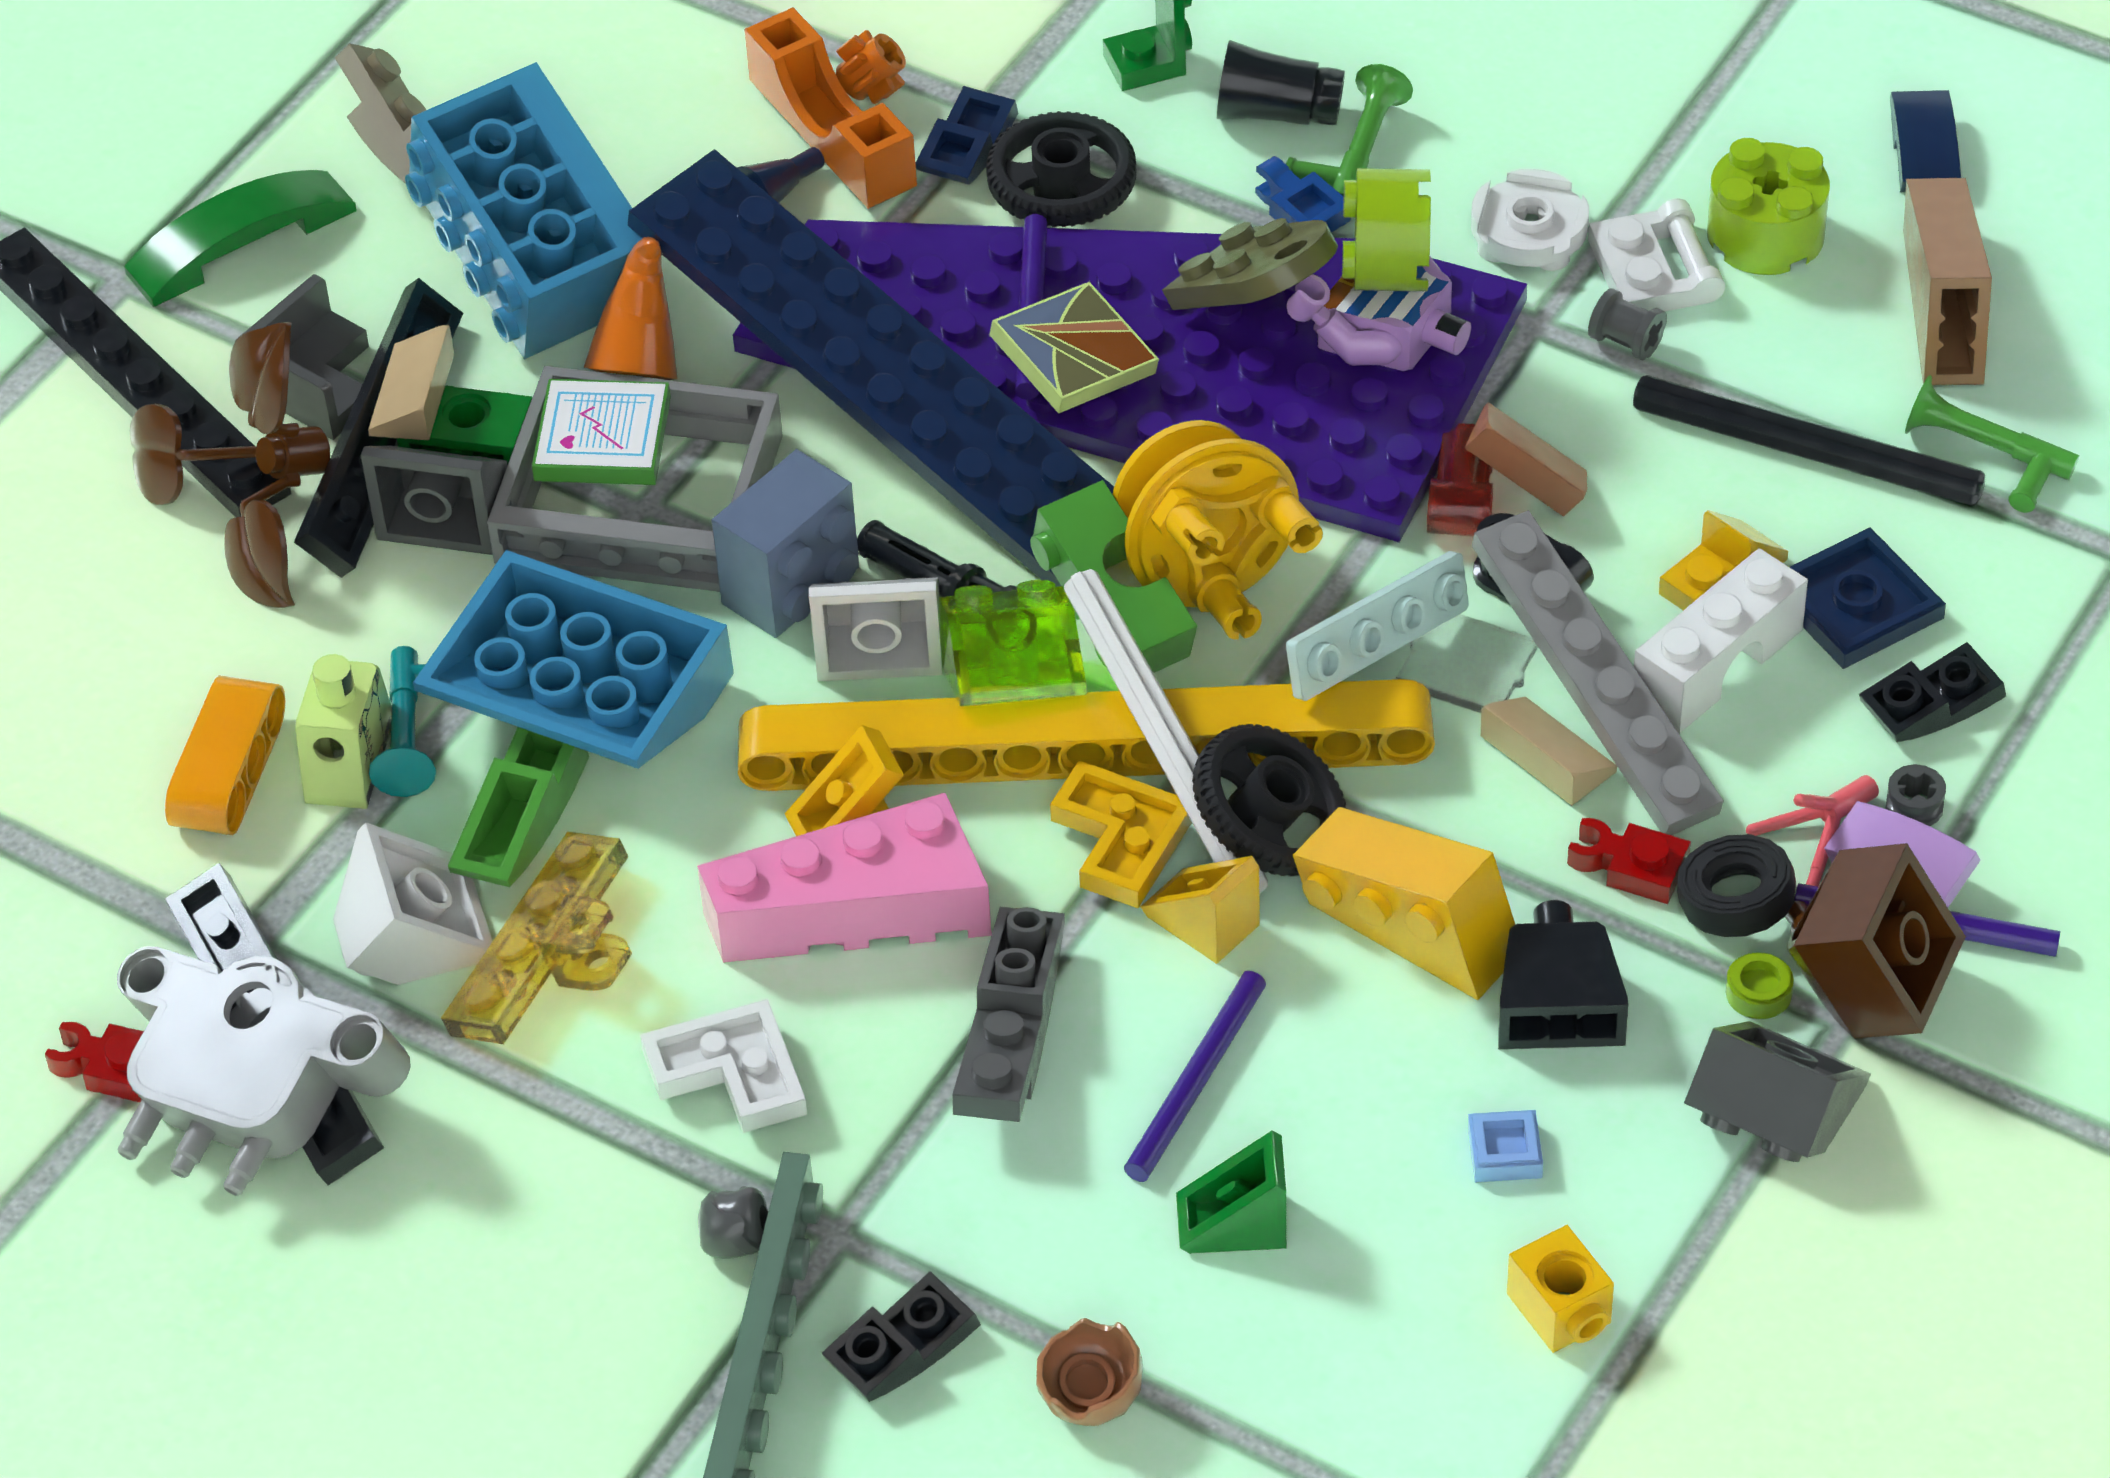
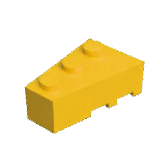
M1338 807L1293 854L1302 882V889L1310 905L1472 998L1479 1000L1503 974L1509 929L1516 924L1493 852Z

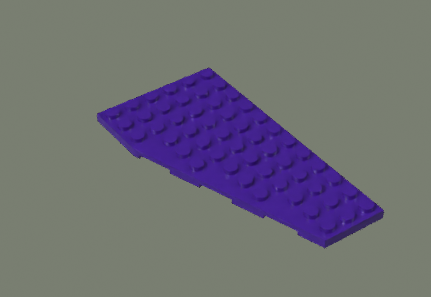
M808 219L804 224L1068 448L1125 464L1141 444L1165 428L1187 421L1204 420L1216 422L1233 430L1241 439L1264 445L1278 455L1295 479L1299 501L1316 519L1399 543L1527 301V283L1432 258L1452 282L1451 314L1471 323L1469 339L1464 349L1458 355H1454L1431 345L1413 369L1406 371L1381 365L1352 366L1347 364L1338 354L1318 348V334L1313 329L1315 322L1312 319L1306 322H1299L1292 319L1288 314L1287 301L1296 292V285L1273 296L1251 303L1172 310L1162 289L1180 276L1178 269L1183 263L1197 255L1210 253L1220 246L1219 237L1222 234L1047 228L1044 299L1090 282L1159 358L1156 374L1058 414L1040 392L1034 399L1025 400L1017 396L1015 392L1017 366L989 335L992 320L1017 311L1020 308L1024 227ZM1334 238L1338 245L1336 253L1323 267L1313 273L1326 282L1329 290L1342 276L1343 241H1354L1355 238ZM740 322L732 334L734 352L793 368Z

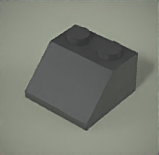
M364 446L361 459L377 540L493 555L487 521L508 466L507 460L397 446Z
M1747 1021L1712 1029L1684 1104L1702 1111L1700 1121L1703 1124L1730 1135H1738L1741 1128L1763 1138L1761 1148L1766 1152L1784 1160L1800 1162L1802 1156L1808 1158L1826 1152L1866 1088L1871 1073L1756 1023Z

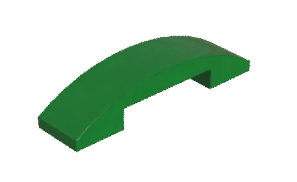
M300 170L258 178L226 190L200 203L172 221L134 254L124 266L125 273L148 302L155 307L204 284L201 266L294 222L307 235L356 212V204L328 171Z

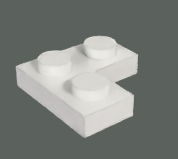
M768 999L640 1034L642 1051L660 1101L725 1083L743 1133L808 1115L805 1095Z

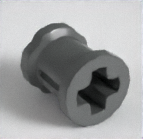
M1611 288L1602 294L1593 309L1588 325V335L1597 341L1607 338L1632 349V354L1635 358L1643 361L1652 356L1661 342L1667 324V314L1659 308L1648 311L1623 300L1622 293Z

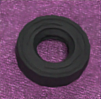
M1750 834L1726 835L1705 842L1692 851L1679 868L1677 882L1679 903L1688 921L1705 933L1721 937H1742L1767 930L1786 916L1795 900L1796 877L1792 863L1785 850L1770 839ZM1734 875H1750L1761 880L1759 887L1740 896H1722L1712 891V887L1720 880Z

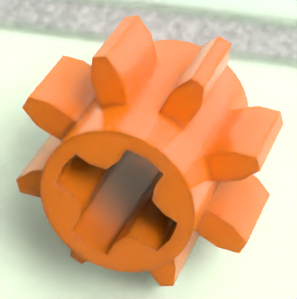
M865 30L859 36L854 35L837 49L836 52L844 61L837 66L836 76L845 92L852 98L861 101L869 96L871 102L877 104L883 98L887 99L905 85V81L897 74L905 68L906 60L904 53L899 45L888 35L879 33L872 37L869 30Z

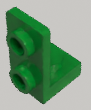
M1155 0V26L1103 39V57L1121 91L1186 75V51L1192 49V36L1185 19V8L1191 7L1192 0Z

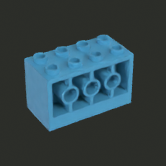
M532 63L412 116L411 141L406 144L410 160L409 174L405 176L408 192L418 207L426 206L434 218L436 235L443 248L447 252L455 251L463 263L464 278L471 292L477 298L484 296L493 310L492 320L502 340L506 343L513 341L525 360L596 327L627 256L642 237L628 226L629 210L632 209L630 203L538 63Z

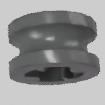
M1912 764L1902 766L1895 770L1889 778L1885 808L1925 825H1934L1943 815L1946 794L1944 778L1936 770L1925 765Z

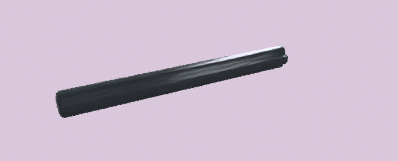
M1649 375L1642 376L1634 390L1633 406L1642 412L1969 506L1977 505L1984 491L1986 475L1978 469Z

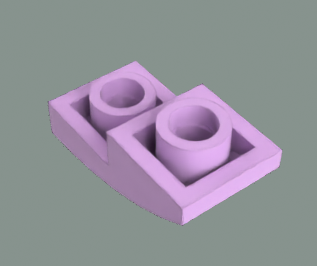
M1860 801L1855 803L1824 847L1832 863L1839 850L1907 843L1947 907L1953 902L1981 861L1976 851L1928 825L1899 813Z

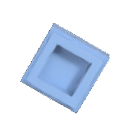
M1536 1110L1468 1114V1135L1475 1183L1543 1178V1158Z

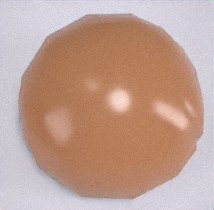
M1082 1318L1070 1326L1068 1330L1061 1331L1051 1337L1038 1356L1036 1370L1038 1393L1056 1417L1071 1424L1099 1426L1125 1415L1141 1390L1143 1360L1140 1348L1128 1329L1120 1322H1116L1114 1325H1104L1087 1318Z

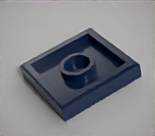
M1871 527L1790 566L1791 569L1808 579L1803 628L1842 669L1917 633L1945 617L1946 603Z

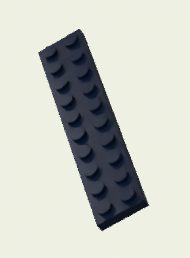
M713 149L629 210L628 226L642 238L652 237L656 239L661 247V255L1058 595L1062 593V586L1052 570L1045 571L1041 568L1031 548L1030 539L1034 533L1038 509L1101 480L1105 482L1113 494L1114 486L717 150Z

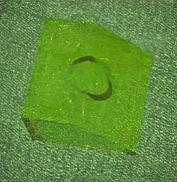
M1030 580L1019 583L1017 590L993 592L992 588L987 586H966L955 590V596L939 597L942 666L960 706L1087 694L1074 608L1065 594L1063 586L1055 587V583L1048 580Z

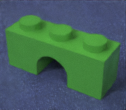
M1103 480L1039 508L1034 533L1030 539L1031 548L1041 568L1045 571L1051 569L1061 584L1064 603L1075 619L1079 620V617L1064 592V584L1075 573L1093 569L1098 572L1153 673L1190 657L1197 624L1168 579L1164 577L1146 586L1129 587L1116 582L1106 572V569L1127 560L1125 531L1128 518ZM1095 648V651H1096V653H1097V655H1098L1100 661H1101L1102 664L1105 666L1104 662L1102 661V659H1101L1099 653L1097 652V650H1096V648Z

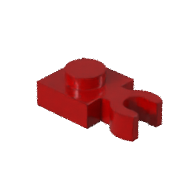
M1582 818L1579 827V840L1593 844V846H1583L1571 842L1568 847L1567 864L1581 872L1607 870L1606 886L1669 904L1677 886L1679 868L1690 854L1691 841L1632 823L1628 824L1624 835L1621 836L1612 833L1610 827L1598 819Z
M62 1022L59 1031L63 1045L75 1048L67 1052L47 1049L45 1058L49 1071L56 1076L64 1078L76 1077L82 1074L87 1090L140 1103L142 1099L133 1091L127 1080V1065L144 1031L109 1023L102 1038L92 1036L88 1028L80 1023Z

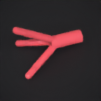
M1863 775L1828 797L1796 794L1793 799L1794 804L1805 808L1749 824L1746 827V833L1757 836L1821 818L1825 825L1806 882L1807 885L1819 887L1829 858L1824 847L1839 828L1841 818L1848 815L1857 801L1868 803L1878 796V785L1872 777Z

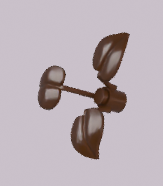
M290 322L276 323L246 332L236 340L231 351L229 377L234 402L241 410L249 412L248 423L251 427L257 428L263 434H267L258 441L256 446L180 449L182 430L179 417L171 408L162 404H150L139 408L132 417L129 430L131 445L134 448L132 464L137 485L144 497L155 505L171 504L180 495L184 478L181 461L256 458L258 467L263 473L270 474L273 478L279 479L241 501L240 512L242 517H235L228 521L224 537L226 563L236 586L253 601L276 608L292 607L295 603L288 586V554L284 526L277 509L266 500L286 488L299 487L301 485L300 476L323 474L330 460L329 441L325 432L320 427L299 428L298 423L283 424L288 395L292 325Z

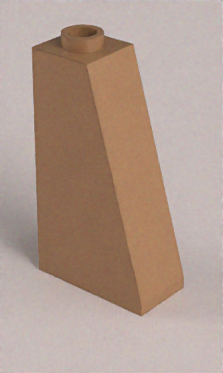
M1966 178L1906 179L1903 234L1923 384L1927 377L1931 375L1932 385H1984L1992 275Z

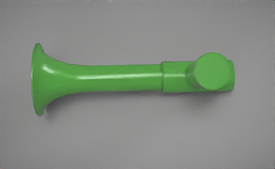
M1370 64L1362 67L1357 72L1355 82L1358 90L1365 96L1366 101L1349 150L1345 153L1340 167L1299 161L1296 158L1289 157L1286 165L1298 178L1302 179L1315 172L1342 196L1344 195V180H1356L1357 168L1368 167L1370 153L1389 107L1405 104L1412 98L1413 87L1411 81L1404 73L1394 67L1384 64Z
M1931 375L1927 377L1918 393L1905 428V434H1908L1913 428L1921 426L1941 427L2012 455V458L2027 463L2028 466L2016 489L2009 496L2010 505L2023 513L2033 511L2037 504L2036 499L2050 473L2070 480L2080 457L2076 453L2024 432L2018 433L1948 403L1935 391L1932 386Z

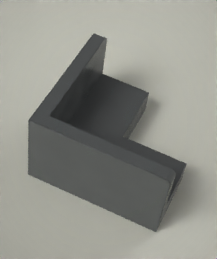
M313 274L244 333L276 323H292L286 414L308 427H320L328 438L334 440L341 434L362 387L361 383L340 371L369 347L366 329L331 311L326 281L322 277Z

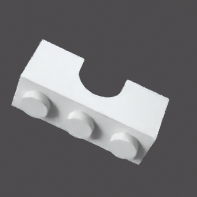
M1760 548L1635 650L1634 668L1679 734L1721 699L1722 684L1726 672L1741 651L1763 664L1803 630L1808 579Z

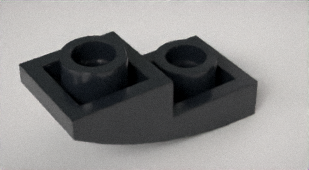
M1966 642L1921 671L1910 661L1861 692L1859 697L1864 706L1897 743L1926 736L1957 724L2006 697L2004 682L1972 646Z
M930 1271L883 1315L872 1306L822 1352V1355L870 1402L893 1391L928 1369L963 1342L981 1324L976 1314Z

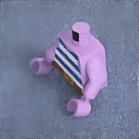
M1431 256L1429 267L1417 266L1416 277L1429 280L1428 291L1354 290V279H1343L1342 276L1329 290L1328 285L1322 278L1312 274L1295 286L1296 292L1287 301V311L1292 319L1299 322H1306L1312 319L1315 322L1313 329L1318 334V348L1338 354L1347 364L1352 366L1381 365L1401 371L1413 369L1431 345L1458 355L1464 349L1471 331V323L1451 314L1452 282L1441 271Z

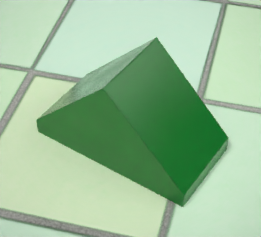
M1271 1130L1176 1192L1180 1249L1189 1254L1287 1249L1286 1181L1282 1135Z

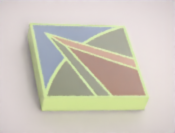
M1090 282L992 320L989 334L1058 414L1156 374L1159 358Z

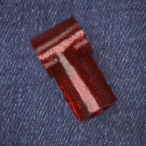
M1458 423L1455 429L1442 434L1437 478H1431L1427 511L1428 534L1474 537L1480 522L1489 515H1492L1493 483H1490L1493 468L1465 449L1475 424Z

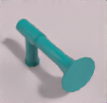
M398 646L391 652L389 699L392 703L390 749L374 758L369 769L372 784L381 792L397 797H409L422 793L432 785L436 775L433 761L425 753L416 750L415 709L418 692L414 690L413 681L425 664H418V653L410 646Z

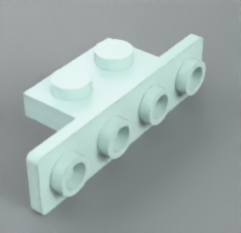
M1448 551L1286 642L1293 697L1307 701L1466 611L1469 601L1462 554Z

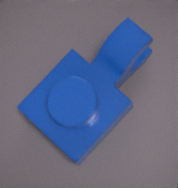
M1276 156L1256 166V172L1266 182L1257 186L1255 193L1265 204L1269 205V215L1275 220L1285 218L1288 223L1322 220L1326 222L1331 233L1351 221L1352 218H1344L1343 196L1315 172L1300 179Z

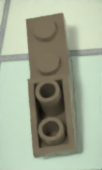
M349 43L335 59L361 103L346 117L362 141L380 162L405 183V176L409 174L410 167L406 144L411 141V117L426 111V108L415 96L410 94L399 76L401 74L399 64L388 52L380 48L373 49Z

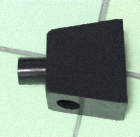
M1549 900L1540 903L1533 911L1534 923L1516 924L1509 929L1499 1003L1498 1049L1625 1046L1629 1005L1628 996L1605 926L1597 921L1574 922L1572 907L1564 901Z

